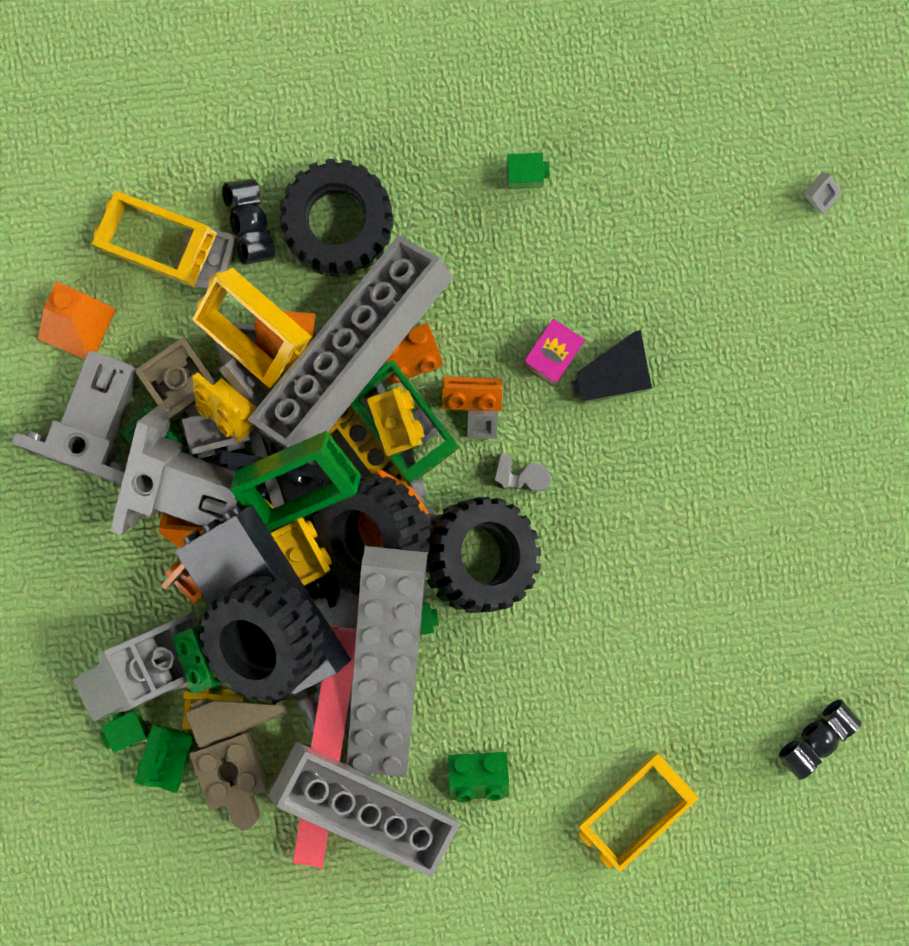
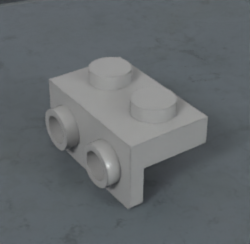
M201 415L181 419L190 454L197 453L198 459L215 455V449L224 446L227 447V451L244 448V441L251 440L249 434L240 442H237L232 436L226 437L212 419H206Z

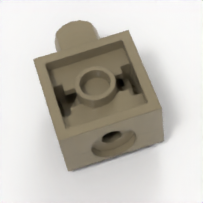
M184 336L134 370L158 406L169 409L167 419L172 422L184 414L187 418L200 415L195 407L196 400L193 393L192 379L194 374L199 373L212 385L217 382Z
M250 731L191 752L189 755L209 811L226 805L231 821L236 828L249 829L260 816L254 795L266 791L270 786Z

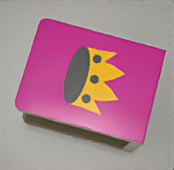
M552 319L527 356L524 367L552 386H555L582 347L585 339L555 319Z

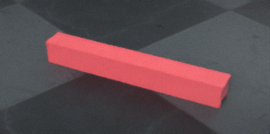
M331 626L351 661L337 674L321 682L311 749L340 762L353 681L357 628ZM300 818L293 863L315 866L318 869H322L328 830Z

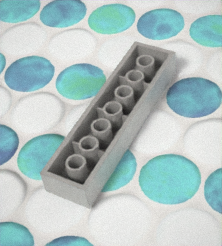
M398 235L247 420L265 438L283 450L326 430L328 432L453 279L452 274L442 260Z
M365 546L361 565L347 765L363 773L406 777L428 552Z

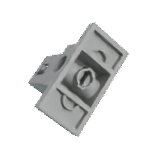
M89 351L61 423L53 420L47 438L28 430L25 435L16 432L12 444L122 485L126 467L114 462L119 447L114 444V440L139 378L134 371L135 368L130 364L94 351ZM85 442L84 451L78 454L79 445Z
M157 406L137 422L110 532L122 535L130 527L133 528L140 518H144L146 515L151 517L157 510L200 526H205L216 518L222 522L225 520L222 515L236 506H239L241 510L245 509L240 502L235 500L230 491L236 471H229L225 467L183 453L184 444L164 438L170 426V421L167 420L169 409Z
M194 611L103 651L97 655L99 663L94 668L73 679L93 722L114 712L128 711L187 682L171 636L200 626Z

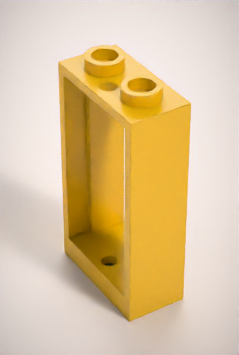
M115 190L113 196L106 202L105 214L101 224L94 230L92 245L105 253L195 287L217 233L205 224ZM127 205L193 230L177 269L110 244Z
M234 268L222 273L217 272L209 279L207 283L209 288L206 294L197 302V311L192 321L271 389L301 355L312 336ZM227 292L284 341L274 360L218 311Z
M655 751L577 823L578 827L582 830L578 835L589 847L594 844L602 852L598 857L610 870L615 866L621 872L690 808L699 797ZM654 767L682 798L617 857L592 830L590 825Z

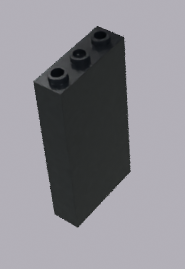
M251 504L243 510L236 506L222 515L225 519L224 521L220 522L216 518L202 527L204 533L200 534L196 530L182 540L185 545L175 552L209 605L237 582L252 576L257 578L260 576L271 577L272 581L276 579L287 583L286 587L297 589L300 592L299 596L304 601L308 600L312 605V608H310L312 613L317 614L320 620L318 628L323 631L324 641L321 643L323 645V655L319 659V665L316 670L297 688L279 700H271L274 705L337 674L351 661V658L254 506ZM248 621L249 630L257 644L268 653L276 656L274 645L269 636L260 627Z

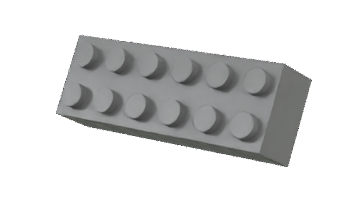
M298 742L295 743L268 795L277 808L430 877H433L460 825L449 812Z

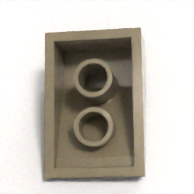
M206 698L191 704L192 710L185 714L198 747H208L287 714L289 711L285 706L212 702L211 699Z

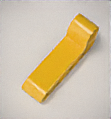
M350 404L348 414L344 418H339L328 431L330 436L340 431L371 474L379 469L384 470L391 462L394 467L389 468L390 472L395 477L400 475L402 477L400 481L408 485V480L390 456H386L384 448ZM357 426L364 427L367 432L366 438L361 442H355L350 437L351 430ZM380 450L384 453L385 459L381 465L373 466L369 463L368 456L371 451Z

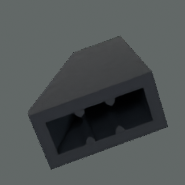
M641 330L634 331L575 374L576 380L571 381L574 398H579L580 404L647 392L652 389Z

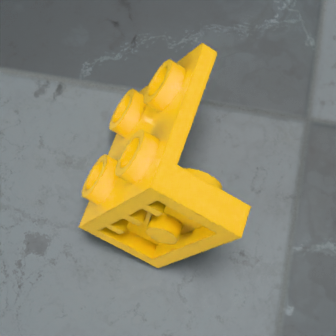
M199 373L192 376L196 410L202 417L212 419L222 434L226 437L232 436L237 442H240L255 429L247 419L255 411L256 407L222 378L212 385Z

